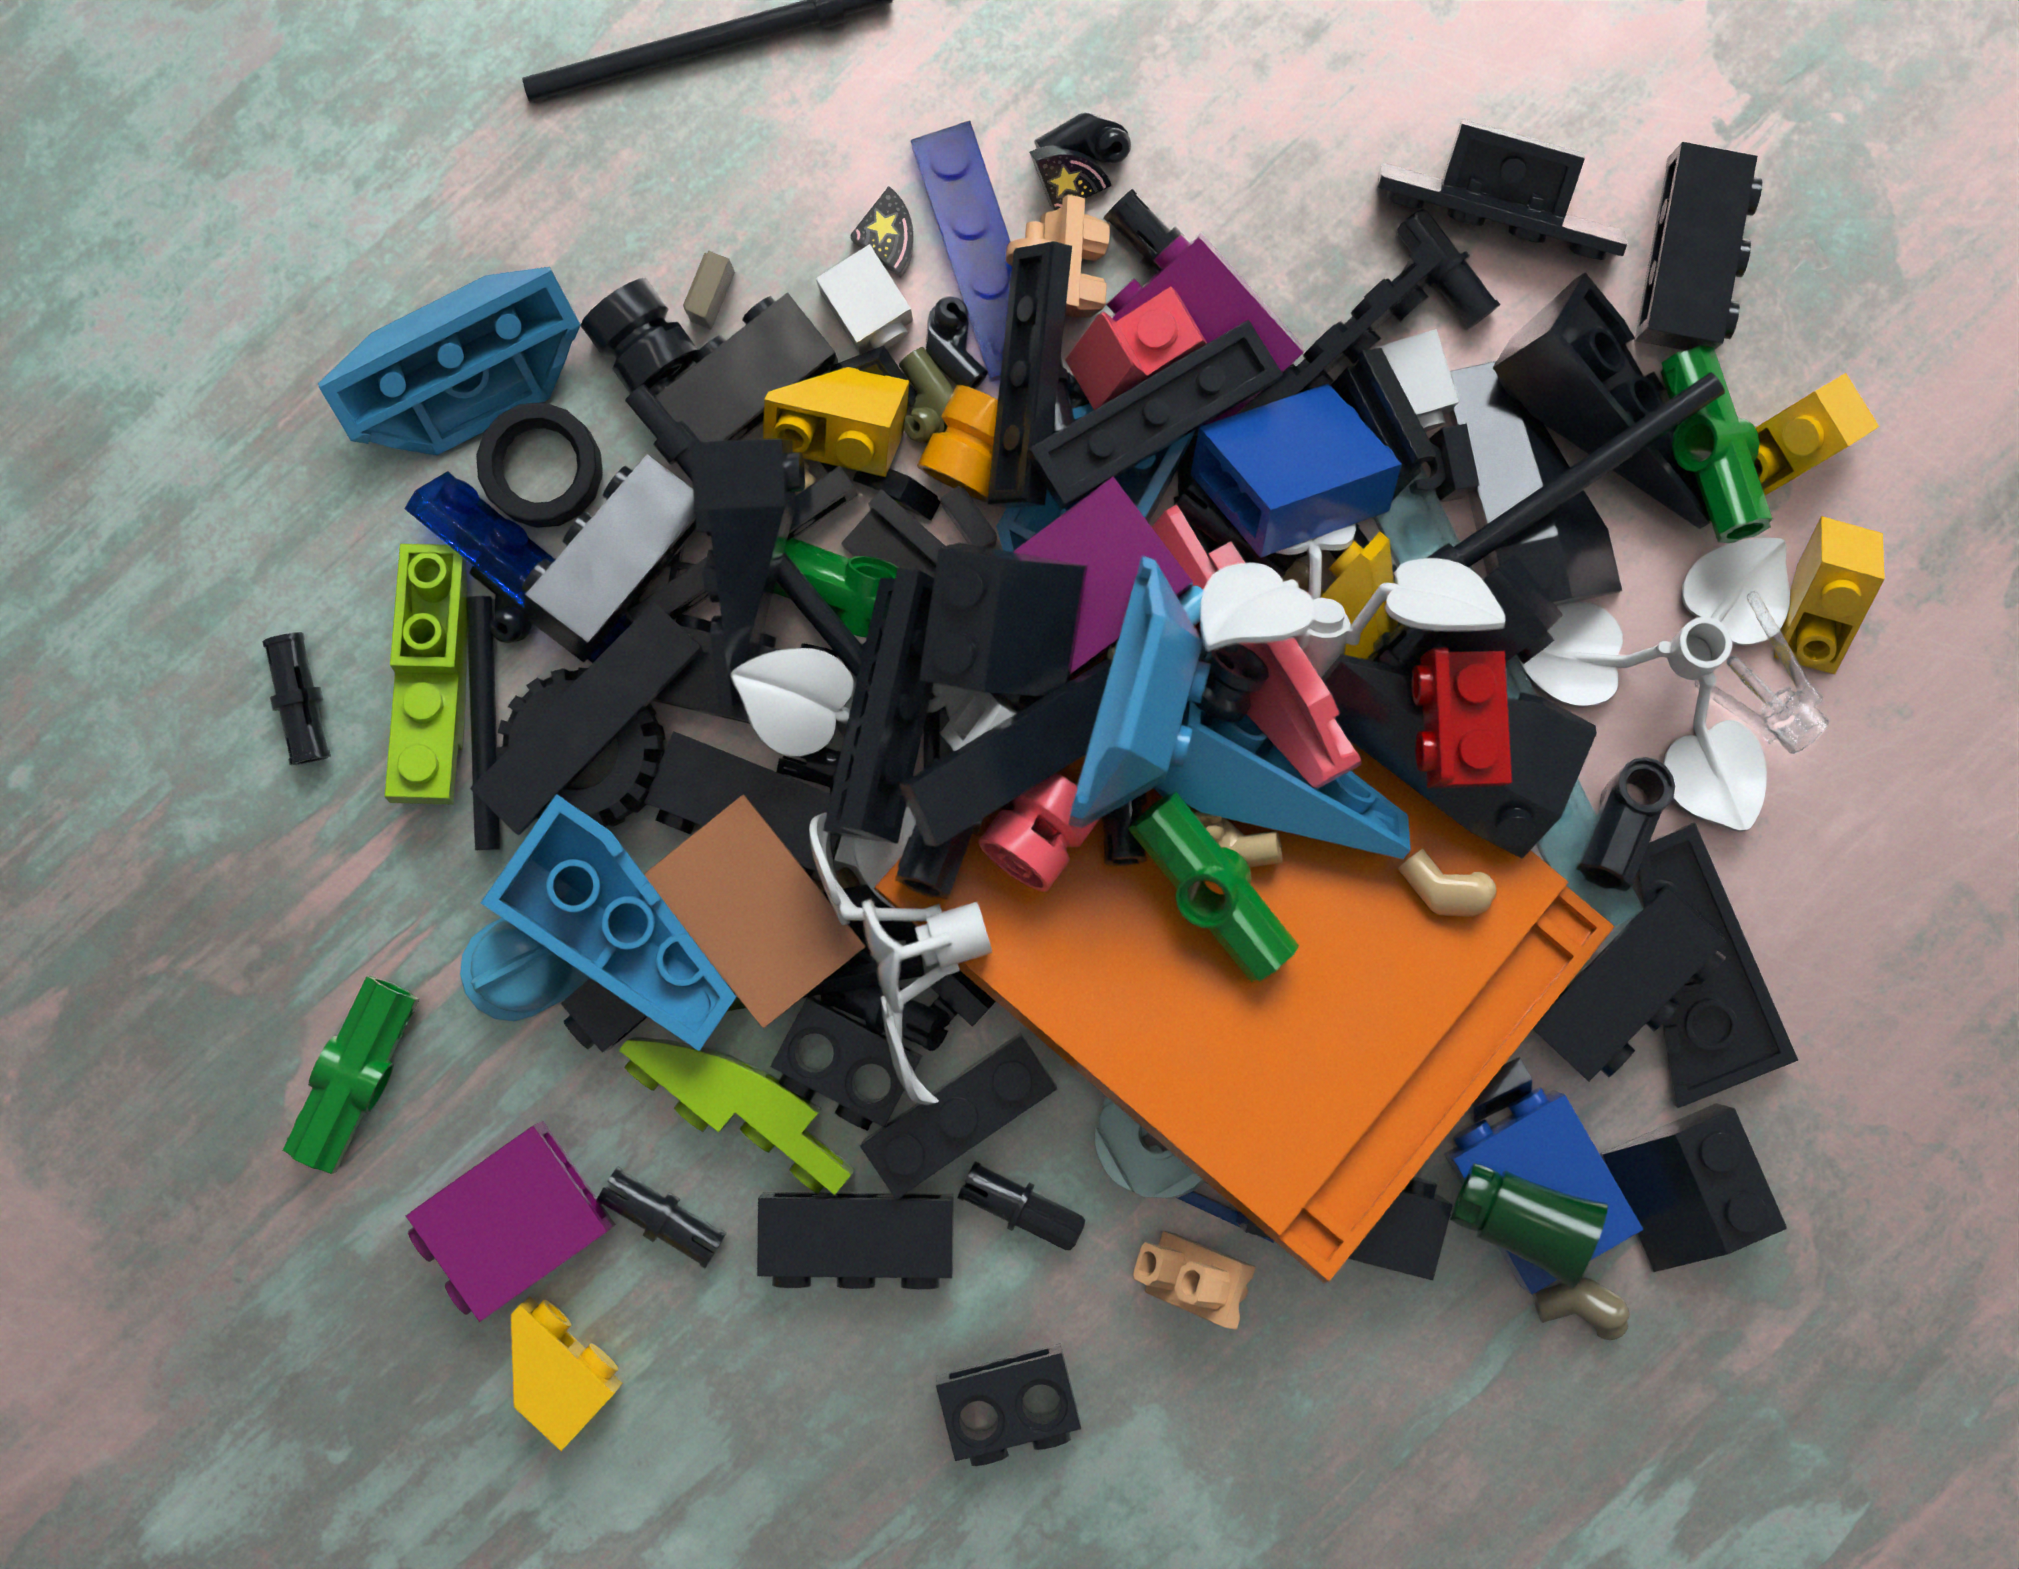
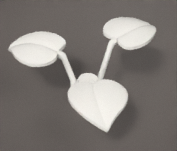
M1353 524L1275 552L1286 555L1308 552V593L1300 589L1298 583L1294 580L1283 582L1276 571L1262 564H1235L1224 567L1214 573L1208 580L1202 595L1200 627L1207 651L1235 643L1274 642L1295 638L1320 678H1322L1341 654L1344 655L1346 644H1359L1362 630L1385 600L1386 612L1391 618L1410 627L1425 630L1479 631L1501 629L1505 625V614L1485 582L1470 568L1451 560L1423 558L1411 560L1400 565L1396 571L1395 583L1381 584L1351 624L1340 603L1332 599L1321 598V550H1343L1351 546L1356 531V526Z
M1781 538L1745 539L1721 546L1701 557L1686 574L1681 595L1685 608L1698 618L1688 622L1670 642L1662 641L1657 646L1624 656L1618 655L1623 644V634L1615 618L1604 608L1596 604L1571 602L1556 606L1563 616L1548 630L1554 638L1550 645L1525 664L1516 656L1525 675L1539 690L1550 698L1573 707L1596 706L1608 701L1618 688V672L1616 667L1628 668L1659 657H1666L1672 670L1680 677L1688 680H1698L1700 686L1693 720V728L1696 735L1683 736L1673 742L1668 748L1663 764L1673 775L1675 782V792L1672 800L1679 808L1691 816L1737 832L1750 829L1761 811L1767 780L1765 756L1756 736L1741 722L1725 720L1707 730L1706 717L1711 690L1717 681L1713 671L1728 658L1732 644L1747 646L1765 642L1778 632L1787 618L1790 605V588L1786 568V542Z
M812 648L777 650L753 658L731 672V680L743 702L752 728L758 737L776 752L787 756H803L819 751L832 739L836 720L839 732L843 737L845 736L853 696H850L853 692L854 682L849 670L835 656ZM934 683L932 692L937 697L930 700L927 713L936 712L945 706L947 715L951 719L972 690ZM998 693L1015 705L1021 696ZM909 807L905 810L898 844L854 838L853 841L854 857L861 876L873 893L892 908L895 907L876 892L874 887L902 857L908 838L912 835L916 821Z
M827 812L817 815L811 820L809 827L813 858L826 894L840 923L847 925L850 924V920H864L869 949L873 958L879 964L878 977L884 994L881 996L883 1021L892 1062L898 1079L913 1102L923 1105L937 1103L939 1100L923 1086L904 1053L902 1046L903 1006L944 976L959 972L958 963L993 953L978 903L974 902L944 912L941 911L940 904L925 909L875 908L871 899L863 901V908L856 907L837 881L831 853V833L823 831ZM879 921H927L928 924L915 927L918 942L901 946L883 931ZM923 954L926 966L940 963V965L902 991L899 990L898 972L901 960Z

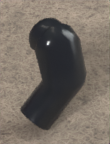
M1091 113L1078 114L1034 140L1036 148L1050 145L1060 146L1062 149L1078 151L1096 160L1108 163L1123 161L1131 150L1130 137L1122 125Z
M946 296L939 299L929 313L926 351L935 364L956 385L976 389L984 381L988 371L966 351L969 325L968 308L961 299Z
M487 550L477 559L469 574L495 594V619L490 621L491 633L502 643L510 644L515 641L524 640L533 628V624L523 617L526 592L522 590V585L526 579L490 550Z

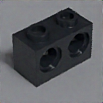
M812 996L806 998L770 1066L783 1073L778 1081L781 1086L808 1100H812L816 1092L839 1103L834 1112L836 1115L867 1131L873 1122L882 1127L886 1126L904 1092L892 1062L887 1037L869 1030L865 1024L831 1006L825 1005L822 1001ZM820 1034L831 1042L834 1055L828 1067L812 1069L801 1061L799 1045L806 1035ZM902 1045L904 1053L915 1071L923 1055ZM867 1064H876L887 1071L891 1086L889 1092L884 1097L868 1099L858 1092L855 1086V1075L860 1067Z
M1061 1343L937 1375L936 1388L955 1462L970 1458L972 1466L991 1464L1009 1456L1007 1448L1032 1442L1034 1450L1053 1448L1071 1440L1069 1432L1081 1429L1080 1417ZM1047 1385L1058 1393L1060 1400L1052 1412L1045 1415H1037L1025 1407L1022 1401L1025 1393L1033 1386ZM983 1401L995 1409L998 1417L989 1429L975 1431L963 1423L960 1416L963 1408L971 1402Z

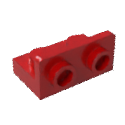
M1447 647L1431 649L1421 656V665H1415L1412 674L1415 705H1423L1424 731H1419L1416 736V764L1420 772H1427V788L1506 786L1512 783L1505 651L1448 652Z

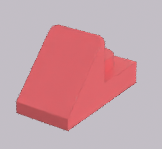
M1170 286L1118 321L1113 320L1104 311L1097 315L1065 361L1092 408L1095 410L1206 345L1207 342L1179 294Z

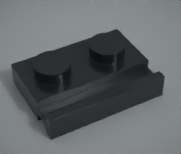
M1382 348L1362 350L1357 355L1359 358L1358 363L1355 366L1347 367L1330 386L1348 405L1356 410L1360 419L1384 445L1394 452L1396 458L1401 463L1393 501L1421 472L1419 467L1424 462L1432 461L1437 454Z

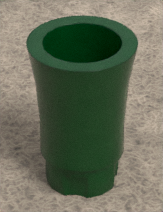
M1473 1163L1460 1188L1450 1220L1462 1227L1478 1231V1238L1519 1256L1541 1268L1571 1289H1574L1582 1278L1595 1251L1606 1220L1608 1204L1572 1196L1533 1183L1510 1172L1504 1171L1500 1174L1486 1166Z

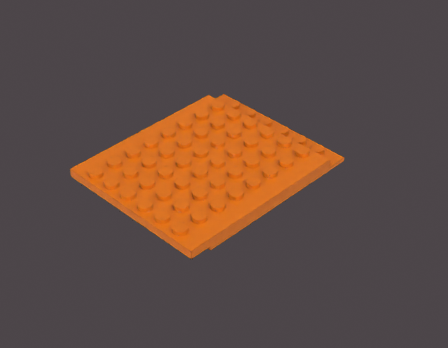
M1106 653L1069 681L1099 664L1106 657ZM1350 740L1349 742L1361 759V765L1351 771L1408 814L1411 850L1404 859L1277 830L1282 847V863L1251 867L1250 884L1298 943L1299 948L1294 956L1281 965L1277 971L1260 982L1258 980L1251 982L1208 928H1201L1191 924L1182 916L1176 903L1177 889L1148 853L1145 862H1139V864L1111 866L1104 863L1102 817L1079 848H1066L1070 861L1047 892L1035 890L1016 880L996 865L983 852L978 843L1001 810H1014L1012 801L984 817L977 836L972 834L948 900L920 894L896 881L895 878L901 858L874 887L876 892L895 908L925 909L940 904L941 911L944 912L977 902L993 953L958 963L959 970L1322 1283L1329 1282L1615 927L1566 886L1568 881L1530 850L1522 859L1469 832ZM1086 755L1058 771L1057 774L1078 787ZM1154 788L1147 791V803L1142 805V813L1162 798ZM1187 805L1193 813L1198 811L1192 808L1191 806ZM1227 819L1244 835L1276 831L1271 828ZM1424 849L1443 874L1472 875L1473 872H1483L1489 875L1496 884V897L1487 911L1473 917L1438 915L1429 909L1397 868L1418 851ZM1203 880L1210 890L1218 894H1224L1216 883ZM911 921L917 927L928 924L927 921Z

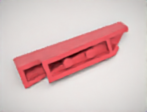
M1177 504L1165 510L1152 526L1153 530L1193 581V586H1198L1203 590L1212 575L1220 569L1230 565L1245 563L1231 541L1208 553V557ZM1200 622L1195 625L1199 630H1201ZM1295 638L1274 642L1238 643L1257 654L1269 670V677L1259 691L1251 692L1249 696L1251 707L1246 714L1312 787L1319 788L1360 766L1361 759L1334 719L1340 713L1331 693Z

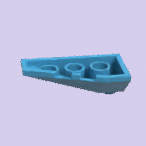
M1187 700L1180 725L1193 728L1183 768L1169 764L1165 782L1154 787L1162 797L1168 793L1177 792L1187 805L1201 813L1404 859L1409 853L1411 847L1408 814L1355 773L1349 771L1322 787L1314 788L1247 714L1241 721L1234 723L1226 722L1210 716L1192 701Z
M557 794L481 901L482 905L698 1051L701 1050L736 999V995L613 833Z

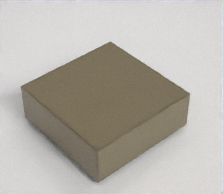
M709 250L707 254L704 253L683 304L684 310L691 322L710 330L714 325L735 274L729 258Z

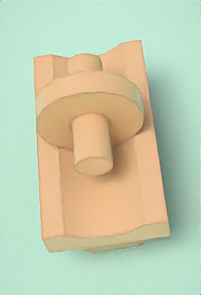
M1068 194L1063 198L1061 208L1045 212L1041 215L1040 222L1032 221L1026 224L1025 238L1016 239L1008 243L1005 259L1012 266L1014 250L1019 247L1053 241L1072 246L1065 316L1091 318L1101 311L1106 304L1107 283L1104 281V278L1082 274L1081 261L1086 259L1096 262L1105 255L1109 245L1110 223L1084 214L1085 198Z
M1163 1231L1159 1245L1145 1242L1141 1246L1133 1278L1146 1285L1145 1293L1222 1327L1237 1330L1240 1321L1239 1303L1247 1296L1248 1288L1246 1285L1253 1278L1256 1267L1178 1234Z

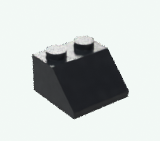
M965 543L939 547L919 680L979 692L1046 696L1068 683L1088 565Z
M1715 1103L1600 1153L1644 1229L1637 1233L1636 1237L1653 1272L1728 1255L1788 1229L1735 1108Z

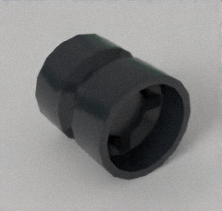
M639 278L612 292L592 308L581 323L582 329L603 357L614 356L616 358L612 370L630 394L643 384L650 389L655 383L668 375H673L676 379L694 363L692 358L698 351V348L679 322L667 323L665 321L669 309L647 278Z

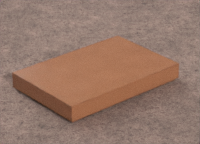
M744 794L644 873L645 877L701 951L763 1029L866 947L849 924L842 925L830 900Z

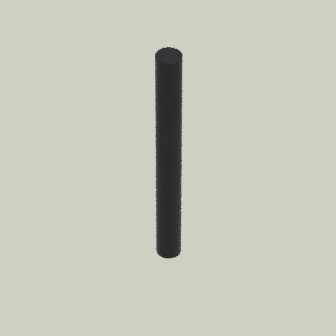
M491 596L466 597L473 785L497 761L494 638L490 630V621L493 620ZM473 792L475 851L501 850L500 819Z

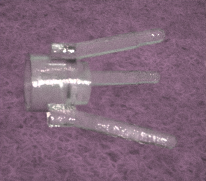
M1751 591L1747 595V600L1797 691L1794 692L1790 687H1785L1774 693L1738 657L1731 656L1727 659L1728 667L1764 703L1760 713L1765 718L1715 685L1712 687L1710 698L1753 727L1769 744L1778 741L1790 754H1795L1812 744L1827 728L1829 719L1818 708L1824 697L1807 679L1759 593ZM1695 680V687L1699 689L1700 684L1698 680Z

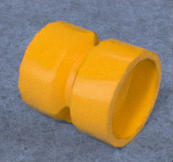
M956 385L941 415L947 428L945 432L932 434L917 467L950 488L964 487L970 497L988 502L998 399L973 388Z

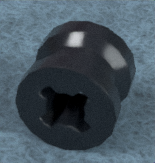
M1235 643L1206 652L1204 656L1205 663L1211 664L1201 702H1193L1210 716L1233 723L1241 721L1251 707L1249 698L1251 692L1259 691L1269 677V670L1264 661L1250 649Z

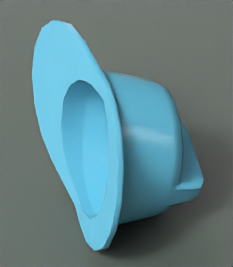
M503 918L490 923L475 934L462 954L460 976L465 994L478 1010L499 1020L517 1021L534 1016L565 1000L590 979L589 976Z

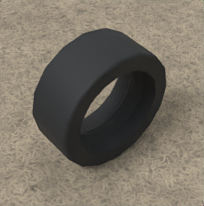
M545 402L519 404L498 415L483 433L476 454L478 480L488 500L512 520L535 528L560 526L580 516L596 498L603 476L601 451L589 429L568 410ZM546 428L560 433L570 442L576 453L577 472L573 484L563 495L549 502L534 503L520 498L510 489L504 478L503 459L507 447L517 436L531 429Z

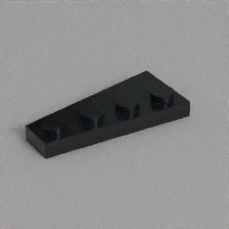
M1427 240L1422 242L1408 255L1410 257L1409 261L1393 281L1389 278H1383L1350 313L1352 317L1347 322L1339 321L1330 327L1303 354L1305 359L1297 366L1291 364L1282 372V377L1276 383L1262 390L1237 414L1328 383L1331 385L1335 380L1328 372L1345 357L1354 365L1359 361L1357 355L1362 350L1373 349L1382 340L1375 331L1392 315L1400 323L1403 322L1429 298L1423 288L1442 262L1443 257Z
M1691 823L1650 840L1638 870L1643 906L1645 907L1668 883L1726 937V942L1719 949L1726 959L1701 985H1698L1690 978L1676 992L1673 997L1680 1003V1006L1663 1023L1675 1105L1678 1109L1796 1062L1798 1058L1696 823Z

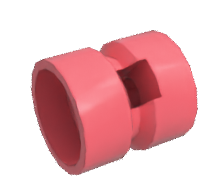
M1055 773L1013 799L1014 810H1001L978 843L983 852L996 865L1016 880L1035 890L1047 892L1070 861L1066 848H1079L1099 819L1083 828L1069 825L1070 812L1077 786Z

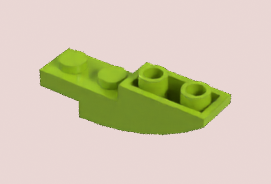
M400 543L390 666L395 675L385 784V798L389 803L454 805L458 750H463L466 705L468 629L466 599L467 567L464 545Z
M634 1037L626 1040L619 1049L621 1053L630 1059L624 1066L628 1073L652 1091L659 1084L679 1100L674 1106L675 1111L701 1132H704L709 1125L717 1132H720L735 1114L739 1115L745 1120L739 1128L740 1131L767 1153L774 1146L794 1161L789 1171L800 1182L817 1194L826 1187L835 1195L852 1175L854 1168L806 1129L821 1111V1108L812 1101L784 1088L778 1083L779 1079L764 1070L727 1054L705 1047L698 1051L688 1043L667 1039Z

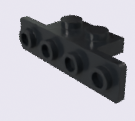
M1461 119L1443 179L1382 163L1380 168L1378 188L1388 191L1387 199L1406 207L1419 209L1423 208L1424 202L1433 203L1449 208L1447 215L1460 222L1482 226L1485 219H1490L1510 225L1508 232L1518 238L1537 243L1545 242L1546 236L1571 242L1569 246L1571 251L1597 260H1605L1607 253L1624 256L1628 244L1625 232L1621 229L1566 214L1585 160L1583 152Z

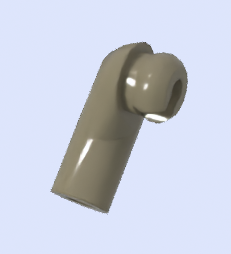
M1581 1278L1574 1289L1562 1283L1541 1289L1533 1294L1534 1304L1542 1323L1577 1314L1593 1325L1597 1330L1598 1337L1606 1340L1618 1339L1628 1329L1627 1320L1630 1313L1622 1297L1592 1279Z

